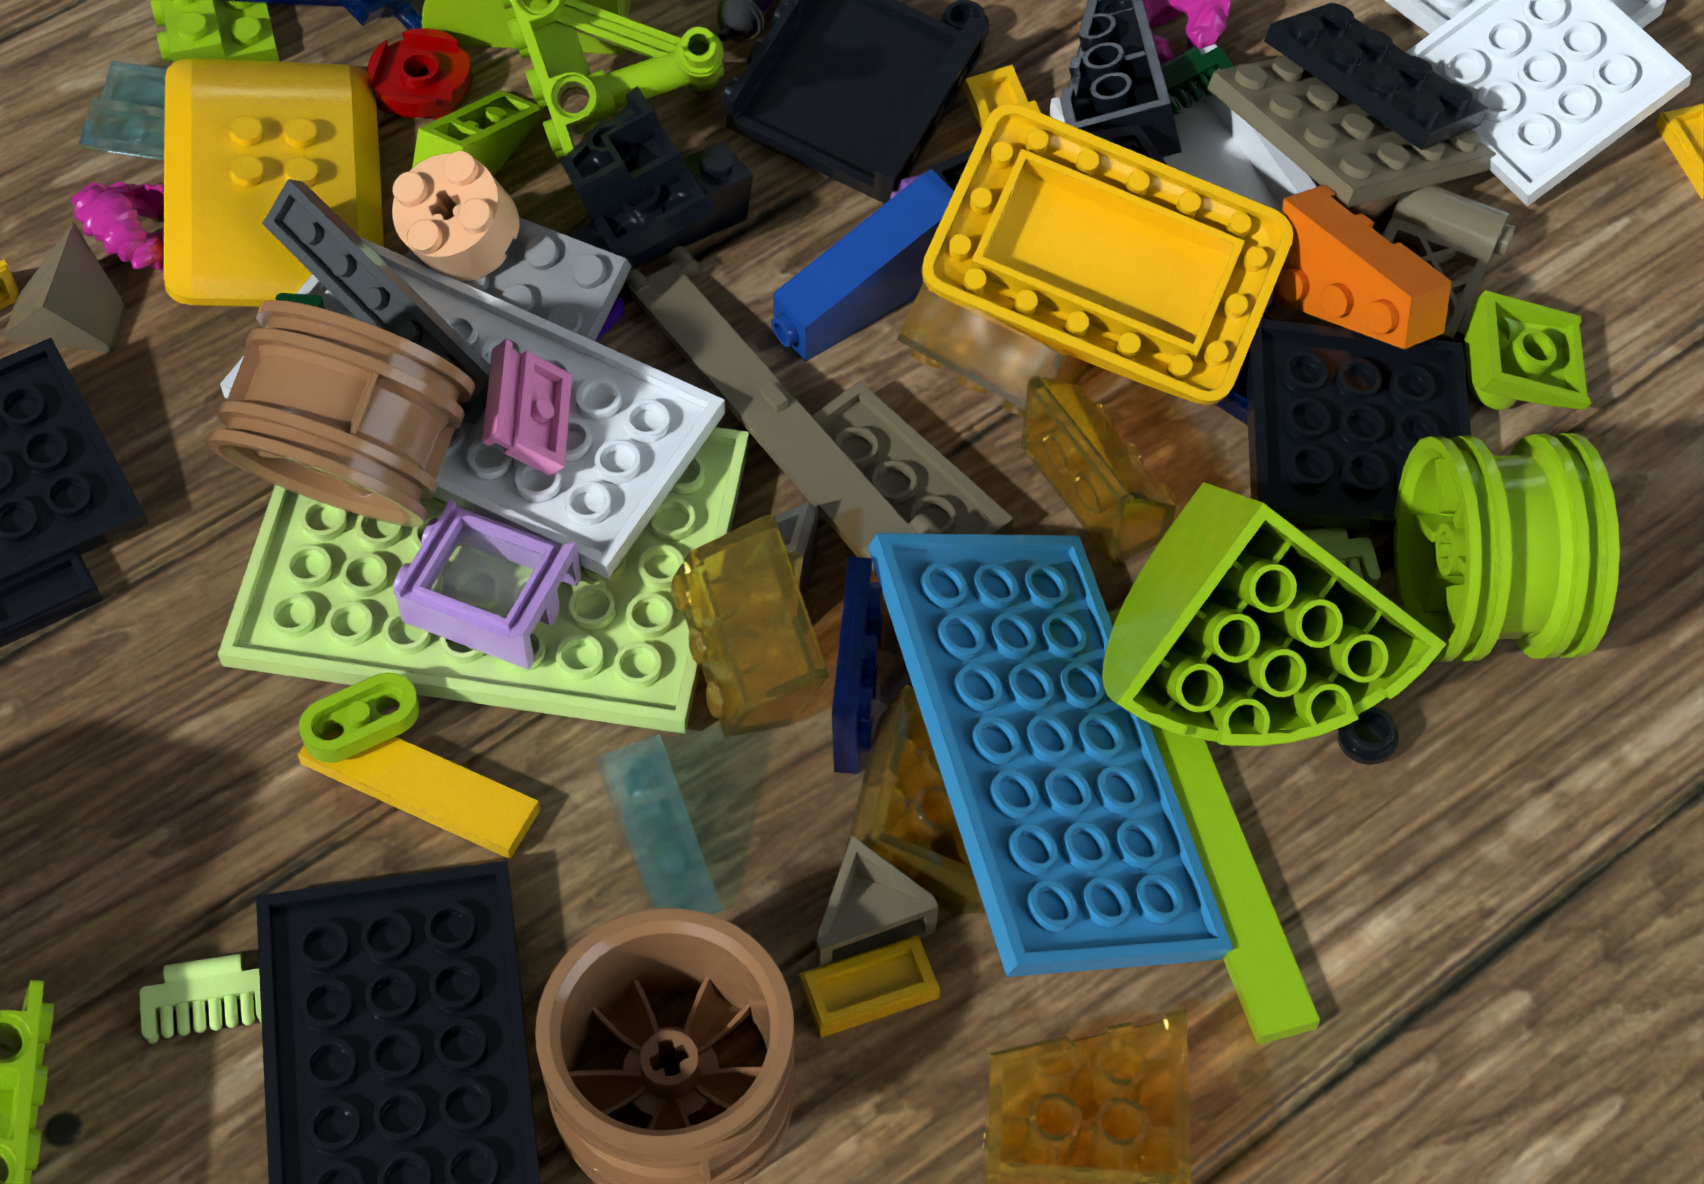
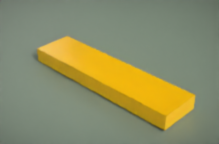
M333 731L327 734L324 739L333 740L340 737L343 733ZM397 737L386 740L339 762L319 761L306 751L304 745L297 754L303 766L508 859L512 858L540 812L538 800Z

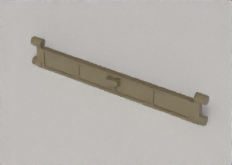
M678 246L674 248L668 256L671 264L647 277H644L636 269L629 272L623 285L630 292V296L715 394L725 399V405L807 500L817 508L821 516L868 570L871 569L877 576L868 549L869 544L877 533L943 534L925 514L916 516L907 524L689 280L698 273L700 265L685 247Z

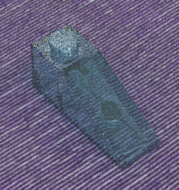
M660 734L595 756L594 758L614 815L653 909L682 908L708 914L722 910Z

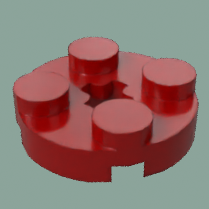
M427 28L411 29L402 32L403 40L394 42L390 46L388 45V40H385L373 51L368 63V76L376 96L377 106L385 113H394L410 118L430 117L437 120L456 111V105L466 97L471 88L473 77L467 51L464 52L459 48L458 40L446 32ZM420 69H428L429 74L426 76H410L417 75Z

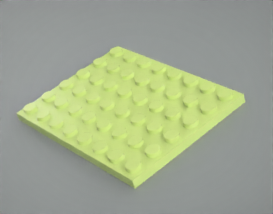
M714 428L609 579L580 566L582 578L577 587L561 581L557 588L560 607L556 620L552 625L538 621L530 635L535 660L530 670L402 622L397 599L393 593L395 578L405 563L411 564L421 548V540L427 524L432 518L440 517L447 502L436 497L429 500H420L419 503L428 511L425 522L420 527H408L353 514L275 485L218 652L220 662L224 667L354 685L380 673L391 672L400 674L410 680L417 695L686 734L750 446L749 432ZM459 543L433 586L432 591L506 618L533 570Z

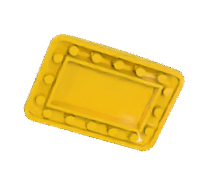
M200 58L181 59L172 63L167 68L165 75L164 286L167 294L173 300L181 304L199 306L260 307L265 301L276 300V296L280 293L296 294L312 273L262 224L288 179L304 182L358 236L384 247L376 96L370 85L366 70L358 66L345 64Z
M1012 103L999 106L988 116L925 254L921 272L923 281L930 291L979 316L1133 381L1194 403L1211 405L1225 399L1235 384L1292 245L1294 233L1292 225L1286 216L1273 208L1040 112Z

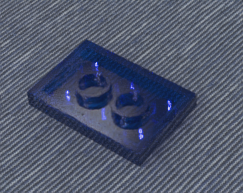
M848 557L832 706L834 772L858 774L860 751L871 752L874 724L872 706L873 700H876L877 654L878 649H881L883 633V614H881L883 593L880 583L872 582V558Z

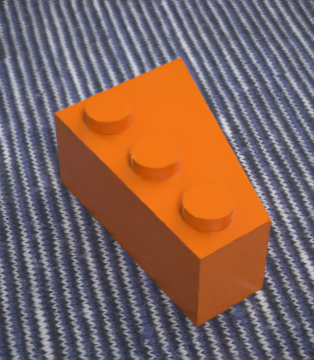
M1325 184L1284 198L1282 214L1291 223L1294 235L1292 245L1274 286L1272 301L1404 350L1444 333L1452 281L1401 242L1392 244L1372 228L1374 222L1363 213L1354 215L1335 200L1336 193Z

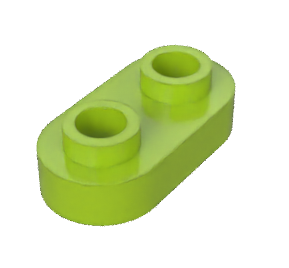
M386 672L369 677L314 702L303 712L299 721V732L306 751L319 761L339 762L404 733L413 726L419 715V702L415 688L406 677L397 673ZM388 706L398 707L397 711L389 715L380 714ZM333 731L343 733L340 737L333 740L324 739L327 734Z

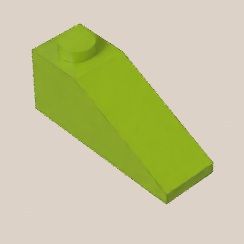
M503 90L490 94L418 128L412 169L430 157L463 151L482 163L494 176L543 117L544 108L539 109L537 104Z

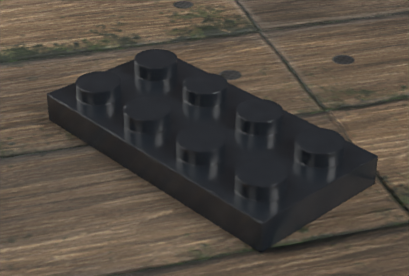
M1331 2L1271 23L1264 40L1268 45L1420 150L1481 126L1488 111L1487 106L1473 98V94L1469 89L1460 84L1449 82L1433 71L1429 62L1420 57L1409 55L1394 45L1389 35L1369 28L1354 18V14L1350 9L1340 4Z

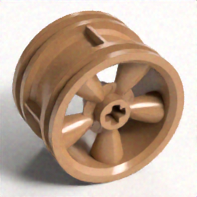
M282 300L263 302L256 316V320L262 328L253 329L249 333L245 343L247 350L227 401L221 404L217 415L220 422L226 428L214 429L210 432L206 443L208 448L219 457L244 471L309 499L390 524L408 527L422 526L428 511L419 501L434 498L438 487L437 475L454 430L461 426L465 415L459 403L470 401L475 388L472 379L461 369L432 351L361 320L297 302Z
M656 908L626 914L601 925L584 936L560 960L552 972L539 1002L535 1037L538 1059L548 1093L554 1124L565 1150L577 1167L596 1184H743L753 1177L767 1163L781 1143L790 1123L795 1099L794 1015L792 1001L782 973L767 951L748 933L722 918L690 909ZM673 991L697 993L684 1028L673 1026L658 1028L647 995ZM746 1019L759 1035L767 1051L762 1067L719 1068L718 1056L712 1046L721 1041ZM599 1024L624 1044L631 1047L624 1059L623 1070L575 1071L579 1054L585 1042ZM667 1064H676L677 1072L680 1071V1073L674 1076H665L664 1068L662 1067ZM709 1101L725 1110L712 1119L691 1126L688 1118L700 1112ZM630 1103H633L641 1113L651 1116L652 1119L649 1128L642 1129L614 1120L611 1116L627 1107Z

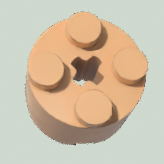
M457 151L430 157L416 165L410 172H405L396 179L392 188L394 195L392 206L394 227L401 240L427 267L458 281H471L495 271L508 257L505 252L512 239L516 240L519 232L517 208L512 198L489 170L470 154Z

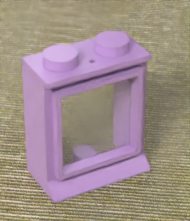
M450 499L440 517L432 518L427 524L422 536L421 548L411 564L405 563L395 578L393 593L397 599L402 622L530 670L535 661L530 635L538 621L552 625L556 620L560 607L557 588L561 581L577 587L582 578L577 543L573 542L563 545L460 508L456 506L454 500Z

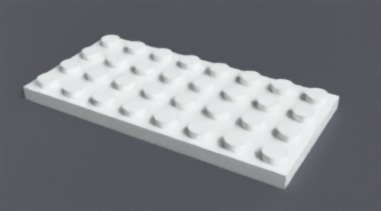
M360 237L489 364H491L492 349L507 339L513 342L512 349L522 354L528 350L572 374L564 468L552 476H548L504 454L503 446L495 442L490 446L482 443L485 408L476 424L461 423V426L454 430L436 478L438 487L434 497L447 503L450 499L454 500L456 506L561 545L576 542L580 566L609 579L725 414V399ZM313 274L296 293L320 295L326 310L357 319ZM243 357L220 383L225 398L229 396Z

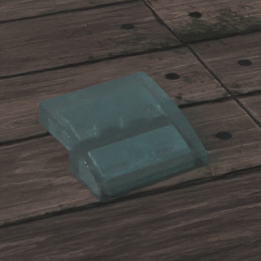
M112 61L102 97H92L79 141L81 148L164 161L165 75L167 69Z

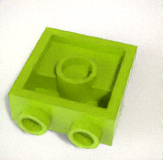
M150 0L156 26H166V31L156 33L164 63L188 58L280 62L266 0Z

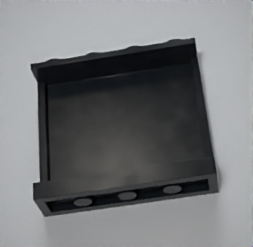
M782 0L774 13L771 23L772 29L765 39L759 37L754 42L747 58V68L741 77L734 75L724 91L722 103L726 105V128L885 204L890 200L891 193L896 191L898 180L908 178L961 91L965 79L970 76L982 56L988 23L970 15L960 31L897 0Z

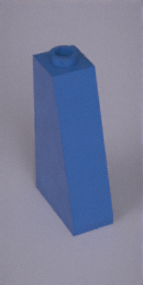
M932 169L920 175L773 293L774 318L771 319V326L782 345L785 347L792 346L806 362L929 290L923 281L921 272L924 257L954 193Z

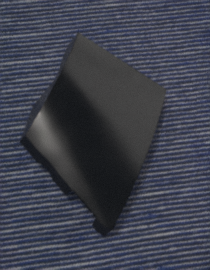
M638 86L626 94L628 105L611 122L601 120L590 131L586 140L576 145L560 161L611 253L624 257L627 260L714 213L707 197L688 171L680 152L661 126L654 109Z

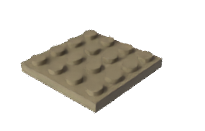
M1278 56L1274 59L1216 70L1213 72L1207 88L1318 184H1325L1336 193L1335 198L1346 208L1488 171L1491 166L1490 159L1496 155L1489 147L1479 142L1480 137L1473 130L1466 131L1434 146L1420 150L1286 56Z

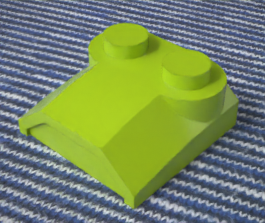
M1484 290L1473 302L1468 324L1464 331L1468 384L1475 398L1480 403L1496 410L1508 409L1517 400L1586 410L1591 405V400L1587 395L1580 333L1581 316Z

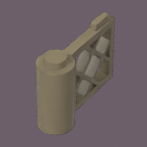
M1434 185L1401 193L1382 236L1391 243L1397 238L1416 245L1422 256L1420 258L1443 275L1444 273L1439 264L1451 260H1457L1474 267L1470 277L1451 283L1448 308L1452 317L1448 325H1445L1444 333L1431 338L1432 340L1453 342L1455 337L1464 340V331L1472 309L1470 304L1487 266L1494 254L1505 256L1516 227L1507 224L1510 213ZM1463 292L1458 301L1455 294Z

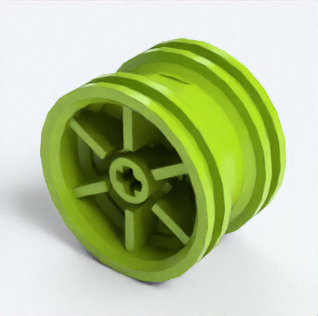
M1562 433L1554 436L1548 434L1524 436L1512 448L1509 455L1493 456L1483 441L1472 435H1461L1449 439L1443 436H1429L1420 439L1411 449L1406 460L1397 492L1395 507L1396 524L1393 536L1394 571L1400 608L1446 643V646L1432 662H1451L1454 659L1457 661H1481L1492 651L1498 639H1513L1520 650L1532 659L1556 658L1558 656L1560 658L1585 657L1595 650L1607 630L1613 613L1620 561L1619 523L1615 497L1607 469L1597 449L1586 437L1576 433Z

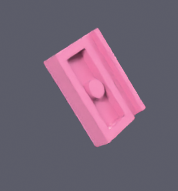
M505 339L492 349L482 443L490 446L495 442L504 447V454L548 476H552L564 468L572 374L528 350L522 354L512 349L513 342Z

